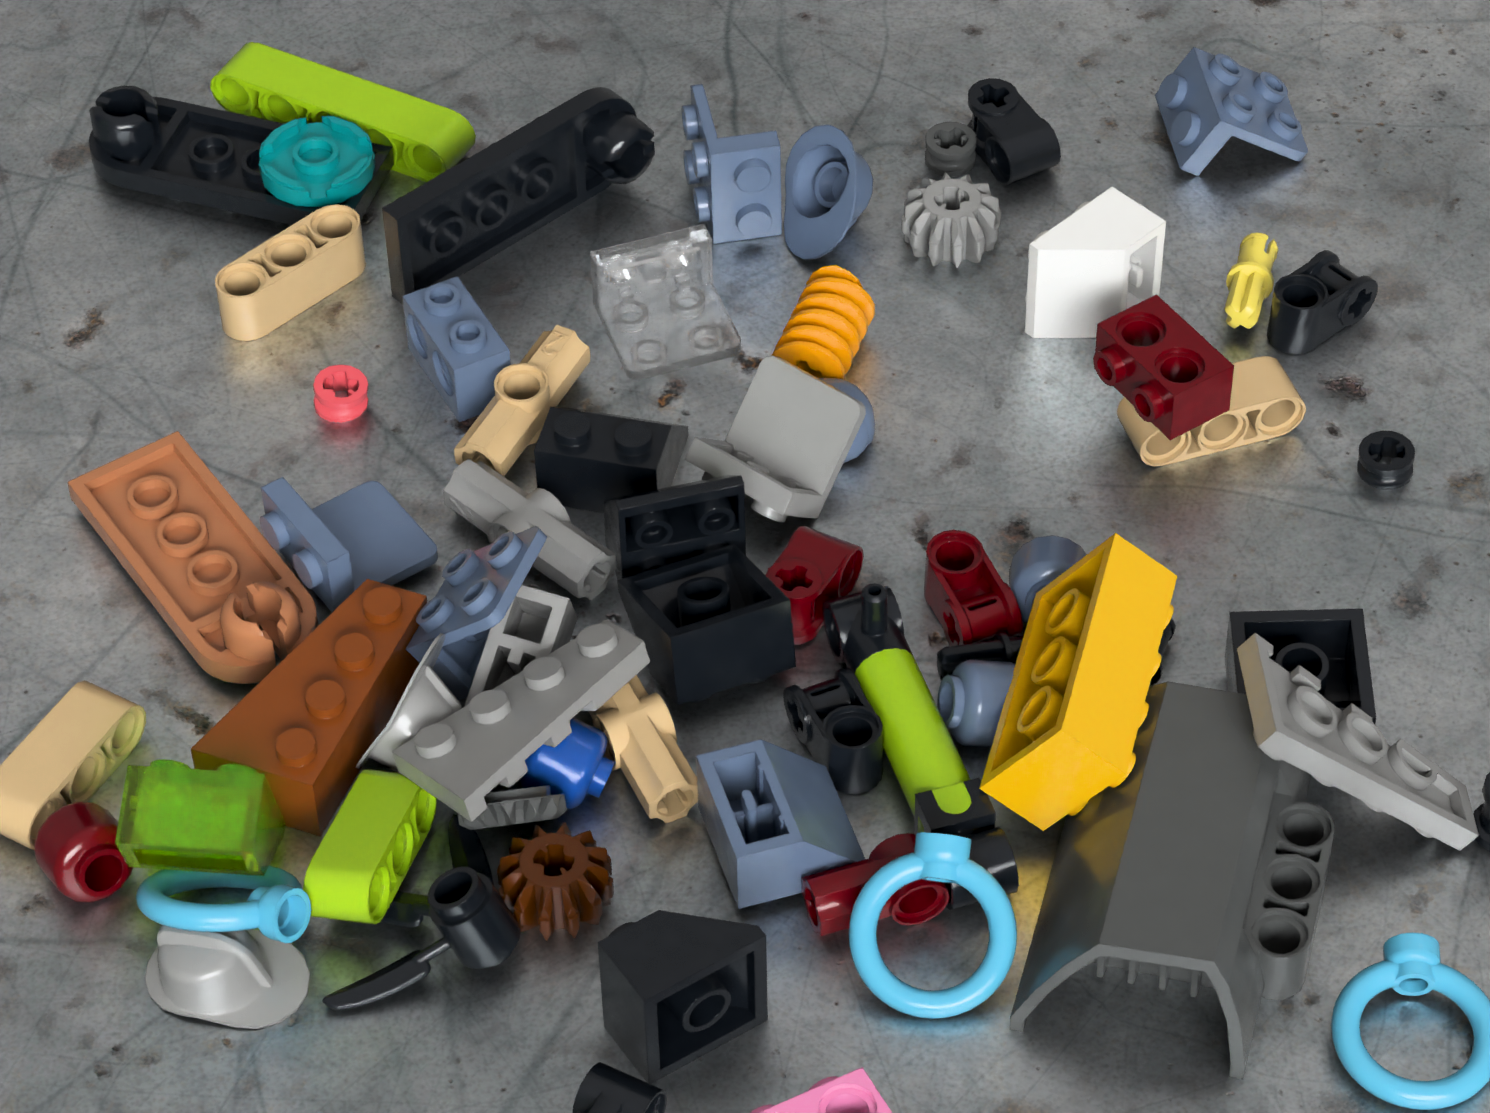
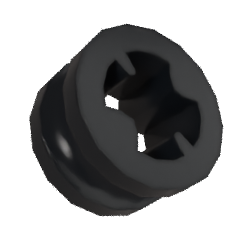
M1394 431L1371 433L1363 438L1359 445L1357 472L1361 479L1372 487L1386 490L1401 488L1409 483L1413 476L1415 448L1412 442L1403 434ZM1382 457L1392 458L1390 464H1381L1379 462Z

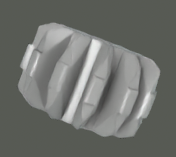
M945 172L939 181L923 178L920 188L908 190L907 199L904 202V214L901 219L904 241L912 247L914 257L929 256L933 267L942 261L951 262L958 269L961 261L964 259L980 263L982 254L994 250L995 242L998 240L1001 208L998 205V198L993 197L990 193L989 184H973L969 174L960 179H952Z

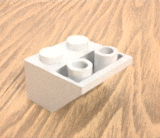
M1110 187L1092 201L1081 204L1072 215L1052 229L1045 230L1037 235L1033 242L1029 244L1025 333L1032 338H1096L1098 323L1156 294L1160 296L1166 220L1114 187Z

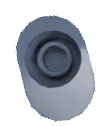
M832 125L814 126L803 133L792 147L786 163L784 234L785 242L792 254L804 260L819 259L831 252L866 209L873 193V176L870 166L862 155L854 151L853 144L845 132Z

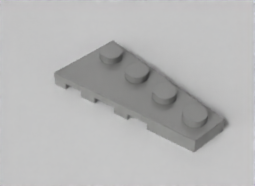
M608 619L599 624L586 627L579 632L575 639L549 655L531 661L520 673L492 690L477 694L468 705L439 723L422 728L413 739L393 750L392 753L399 773L472 822L488 808L484 796L499 783L508 788L513 786L528 772L525 760L543 744L555 748L572 733L570 720L581 710L596 711L650 663L644 640Z
M1254 633L1237 648L1254 727L1253 736L1258 748L1267 756L1278 761L1284 760L1311 774L1321 784L1328 787L1334 786L1362 800L1370 809L1379 813L1385 812L1412 826L1422 836L1427 838L1434 837L1459 851L1479 836L1467 788L1463 783L1402 739H1399L1392 746L1387 744L1381 731L1372 722V717L1353 703L1343 711L1318 692L1321 689V680L1302 666L1298 665L1291 673L1269 658L1273 655L1274 646L1258 634Z

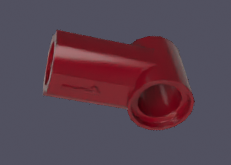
M897 834L885 839L870 853L869 859L801 877L802 894L807 915L814 932L824 936L848 929L854 903L865 883L874 873L890 861L913 853L916 834ZM920 879L903 886L886 902L880 913L879 920L892 916L893 920L898 924L911 926L933 919L948 905L950 896L945 883Z

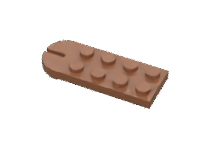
M178 431L67 482L71 500L194 660L209 675L230 683H258L276 667L274 651L283 660L319 626L315 602L310 593Z

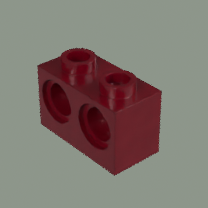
M1157 294L1097 324L1096 349L1093 362L1098 376L1105 384L1117 389L1134 406L1136 412L1144 421L1151 422L1169 440L1230 410L1234 365Z

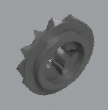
M550 785L488 793L484 796L488 808L472 822L459 813L457 814L460 826L469 830L558 819L567 811L565 794L551 795Z

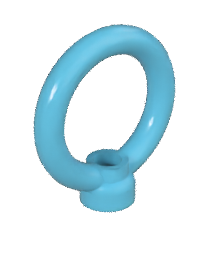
M916 833L914 852L900 856L881 867L865 883L854 903L849 922V947L855 968L865 985L877 998L901 1013L919 1018L939 1019L968 1012L986 1001L998 989L1012 965L1017 945V926L1011 902L994 876L984 867L970 859L972 840L969 838L940 833ZM923 879L942 883H956L962 886L977 899L987 918L989 942L982 963L968 979L948 989L923 990L904 983L888 969L879 952L877 925L884 905L897 890L916 880Z
M213 860L172 866L146 878L137 889L136 894L137 905L141 912L159 924L198 932H233L259 928L260 932L267 938L283 943H292L299 939L305 932L311 916L310 898L295 876L278 867L249 861ZM228 887L254 890L247 902L228 904L193 903L169 897L181 892L204 888Z
M1403 933L1393 936L1383 945L1384 961L1375 963L1360 971L1340 992L1331 1018V1031L1335 1051L1346 1071L1361 1087L1388 1103L1417 1110L1443 1109L1457 1105L1478 1093L1490 1080V1000L1467 976L1441 963L1440 945L1432 936L1423 933ZM1390 988L1406 996L1424 995L1432 990L1445 995L1460 1007L1470 1022L1474 1044L1468 1061L1456 1073L1433 1081L1410 1080L1389 1072L1372 1058L1361 1038L1360 1019L1367 1003L1377 994Z

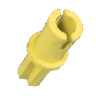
M1251 233L1243 238L1240 244L1237 264L1232 266L1227 274L1226 285L1229 293L1224 310L1228 314L1226 318L1227 324L1234 329L1240 325L1247 329L1255 326L1259 319L1263 300L1273 290L1274 278L1271 271L1273 263L1277 258L1278 246L1273 239L1268 244L1267 251L1265 252L1264 249L1269 236L1263 233Z

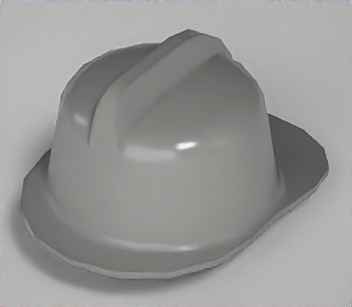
M440 633L426 651L387 726L357 763L356 767L358 769L371 758L399 773L392 751L413 739L422 728L439 723L462 708L461 703L433 670L444 644L446 635Z
M165 925L159 929L156 937L158 946L148 960L145 974L149 996L163 1010L180 1016L247 1029H260L279 1024L294 1014L308 995L310 972L304 956L291 943L269 939L260 931L250 929L233 932H198L176 929Z

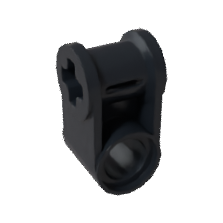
M994 78L980 80L971 86L968 91V106L973 114L972 120H970L967 126L972 128L976 134L975 152L987 164L997 181L1007 186L1059 164L1061 158L1060 146L1054 130L1023 99L1015 86L1007 81Z
M1329 250L1319 252L1308 263L1291 274L1280 278L1275 283L1267 329L1269 343L1274 348L1288 354H1306L1313 351L1319 344L1345 327L1356 324L1366 315L1375 301L1378 284L1371 277L1364 275L1358 277L1340 265V259Z
M848 667L839 669L835 672L833 679L804 689L797 685L786 687L783 698L790 725L799 741L805 744L815 762L827 767L835 789L846 794H860L875 788L882 780L883 725L880 717L866 699L853 671Z

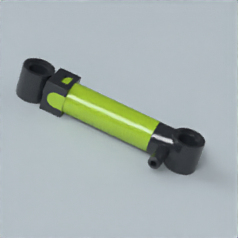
M872 583L866 585L862 592L824 601L822 607L823 622L832 654L839 664L845 663L853 671L866 699L881 719L883 725V749L914 816V834L921 832L940 833L971 839L970 859L990 872L1000 883L1007 895L1016 893L1019 887L1018 872L1009 840L1000 827L995 828L996 812L987 793L979 789L981 784L980 778L971 780L904 637L900 609L891 588ZM945 883L950 896L946 906L949 910L979 903L962 886L956 883Z

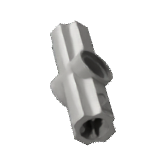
M467 459L453 470L449 483L443 489L444 504L486 533L490 544L506 532L512 531L517 534L538 526L547 536V539L532 565L534 568L578 599L586 597L592 600L606 589L610 576L616 570V554L574 526L566 509L553 494L542 488H536L528 494L482 461L475 463Z

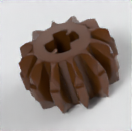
M564 822L556 833L547 834L536 824L532 840L513 837L511 847L509 848V855L500 858V865L497 869L498 884L501 886L499 894L518 921L521 932L539 926L540 933H542L546 942L555 930L565 929L572 937L576 938L580 929V922L599 925L600 917L603 914V907L611 905V898L614 895L613 878L610 877L612 875L611 858L607 855L606 848L597 847L596 840L593 839L590 830L572 836L571 831Z

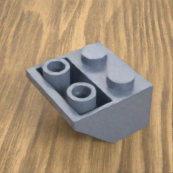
M762 739L696 755L698 808L738 909L802 893L801 877L865 860L826 766Z

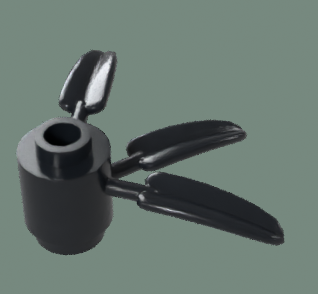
M453 814L448 829L453 869L443 873L434 881L429 889L428 896L397 891L384 918L381 920L384 923L414 928L422 923L424 916H430L443 935V938L423 950H415L375 973L325 996L322 1002L326 1006L336 1010L350 1009L391 996L425 978L431 970L429 961L450 948L460 962L471 969H483L499 965L511 955L520 939V925L494 887L490 865L477 832L460 826L458 815Z

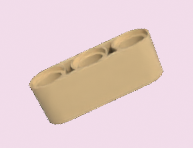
M345 205L324 206L223 267L216 275L215 286L222 329L226 335L240 341H252L262 338L358 278L366 267L360 215L354 209Z
M1261 356L1232 363L1234 365L1229 411L1172 440H1169L1151 422L1144 421L1125 397H1123L1118 405L1117 416L1141 460L1146 465L1156 467L1285 435L1295 429L1303 420L1306 413L1305 403L1281 363L1276 358Z
M84 680L75 684L0 765V834L35 850L34 843L38 830L48 816L62 806L78 801L88 802L132 753L144 732L146 724L144 708Z

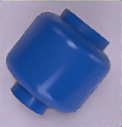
M575 718L570 720L572 733L555 748L543 744L525 760L528 772L518 780L521 788L550 785L551 795L565 794L566 807L570 810L581 805L587 793L600 798L615 765V761L604 757L607 749L605 733Z

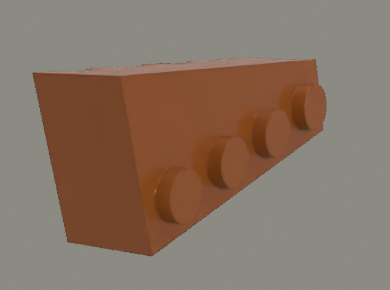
M366 579L191 748L200 800L321 837L360 771L356 767L357 763L388 724L411 677L419 665V662L406 650V647L419 626L416 623V618L421 609L427 604V596Z

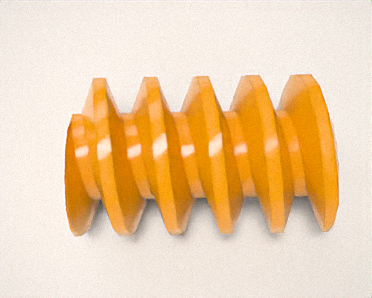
M837 265L822 266L813 271L771 356L780 357L817 378H840L845 380V374L850 369L853 358L860 348V342L866 335L868 326L875 316V304L870 295L863 289L859 279L850 271Z

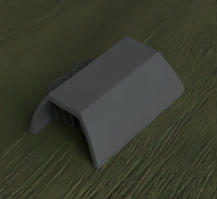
M1167 681L1151 686L1148 689L1145 701L1149 704V710L1137 731L1132 751L1136 754V761L1128 777L1115 788L1108 786L1092 797L1078 814L1074 816L1066 815L1011 1012L1009 1030L1024 1032L1028 1015L1047 994L1091 962L1097 963L1096 977L1100 978L1104 977L1108 966L1128 970L1127 983L1129 984L1135 983L1140 972L1159 976L1158 990L1162 991L1166 990L1170 979L1191 983L1190 996L1197 998L1201 985L1215 989L1227 1022L1231 1062L1229 1077L1243 1079L1261 998L1283 1000L1293 997L1301 990L1305 982L1329 872L1335 823L1330 813L1324 808L1311 802H1306L1311 774L1284 760H1274L1258 748L1253 736L1254 727L1246 694Z

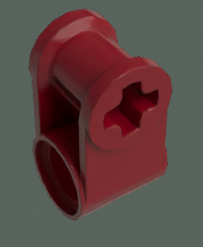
M800 526L794 532L785 550L775 563L768 568L766 576L790 599L794 645L809 642L818 635L824 625L822 612L824 601L851 594L859 578L864 558L863 549L860 546L806 526Z
M948 530L935 535L929 541L926 550L924 596L942 625L949 645L979 643L994 638L996 633L1006 632L1009 637L1020 636L1023 630V623L1017 599L1008 584L1001 579L983 549L982 543L974 535L966 531Z

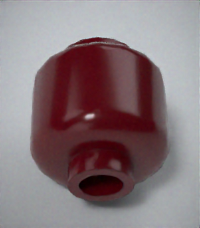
M78 801L59 808L48 816L42 824L34 843L36 862L43 873L61 894L76 902L93 903L111 896L130 877L136 861L135 845L128 832L108 810L93 802Z

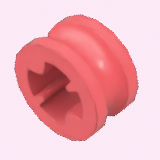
M333 365L321 370L315 377L313 384L315 394L314 408L321 418L330 422L342 423L361 416L367 409L368 381L359 369L349 365ZM347 391L348 397H335V392Z

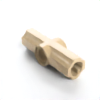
M556 325L553 330L544 331L519 364L507 366L496 375L494 380L495 396L454 448L456 464L460 465L467 459L475 463L482 461L502 476H505L527 445L537 443L550 407H557L590 363V348L579 339L574 330Z
M635 675L599 709L588 712L593 719V727L604 732L607 737V749L604 757L615 761L612 770L621 768L649 819L658 818L666 824L687 816L689 810L698 802L697 776L677 744L674 723L664 700L656 692L648 695L640 679Z

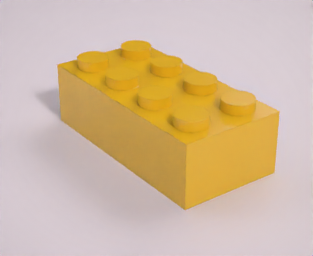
M1114 533L1036 593L1014 667L1013 678L1006 694L979 789L1044 831L1066 815L1074 816L1078 814L1092 797L1108 786L1112 788L1119 786L1128 777L1136 761V754L1132 751L1137 731L1149 710V704L1145 700L1150 681L1161 663L1162 656L1158 650L1163 630L1169 624L1174 612V607L1170 603L1177 580L1176 574L1117 533Z

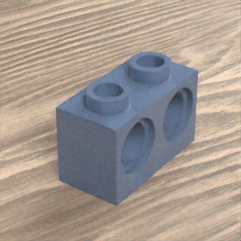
M458 276L402 296L408 349L458 422L480 415L495 396L494 380L496 375L503 368L511 365L509 348Z

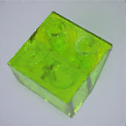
M161 759L152 761L150 766L128 765L115 844L128 867L264 876L284 837L286 823L265 774L258 773L255 769L240 764L220 765L217 771L191 769L184 763Z

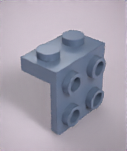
M1193 47L1174 72L1164 78L1159 90L1155 94L1179 168L1191 174L1199 176L1231 136L1295 161H1301L1308 153V148L1301 132L1302 126L1295 117L1287 96L1288 90L1285 84L1269 72L1257 73L1240 66L1227 55L1217 54L1215 56Z
M703 84L691 85V105H683L681 108L686 140H692L691 150L683 151V160L687 184H698V187L693 188L697 221H707L713 244L782 235L781 146L777 132L768 131L718 138Z
M284 477L261 487L265 515L260 517V526L265 538L273 549L279 550L296 570L303 584L307 588L312 589L331 612L344 602L366 579L392 586L433 565L438 559L437 545L386 488L377 481H367L313 509L307 505Z
M538 526L517 534L512 531L506 532L488 546L475 551L465 549L455 555L442 572V577L445 580L438 593L421 609L416 618V623L419 626L406 650L420 663L435 638L440 633L446 635L433 670L458 701L468 696L490 629L496 626L506 615L547 539V536Z

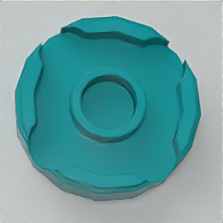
M322 116V123L313 122L307 124V117L291 120L274 129L262 142L259 151V171L264 187L277 199L295 206L324 207L342 203L359 194L372 180L375 168V155L369 135L357 124L335 116Z

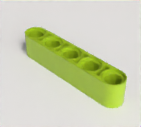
M249 42L244 44L212 78L210 84L212 94L218 104L232 113L283 124L307 117V124L313 122L322 123V116H335L353 122L369 135L371 143L392 147L394 165L391 170L424 182H428L444 171L456 166L475 144L476 135L473 127L465 117L452 109L260 43Z

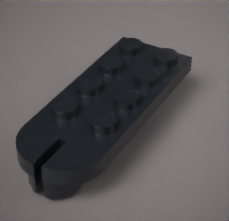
M125 85L113 87L102 92L95 101L96 106L89 110L93 128L89 137L93 167L97 174L110 184L293 225L315 210L322 208L295 206L281 201L264 187L259 171L260 147L274 129L284 125L283 123L167 98L152 97L144 89ZM372 143L375 155V168L372 180L359 194L342 203H337L338 205H345L354 209L360 215V220L394 165L393 151L390 146Z
M603 87L592 88L537 117L532 122L383 207L382 213L392 297L403 305L402 296L456 276L460 277L602 192L611 184H627L635 181L649 167L655 155L654 142L651 141L654 137V131L638 119L632 105L614 91Z

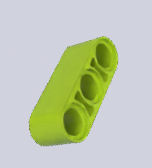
M372 769L362 770L306 870L303 890L310 898L311 916L367 924L380 923L430 831L434 821L437 798L398 772Z

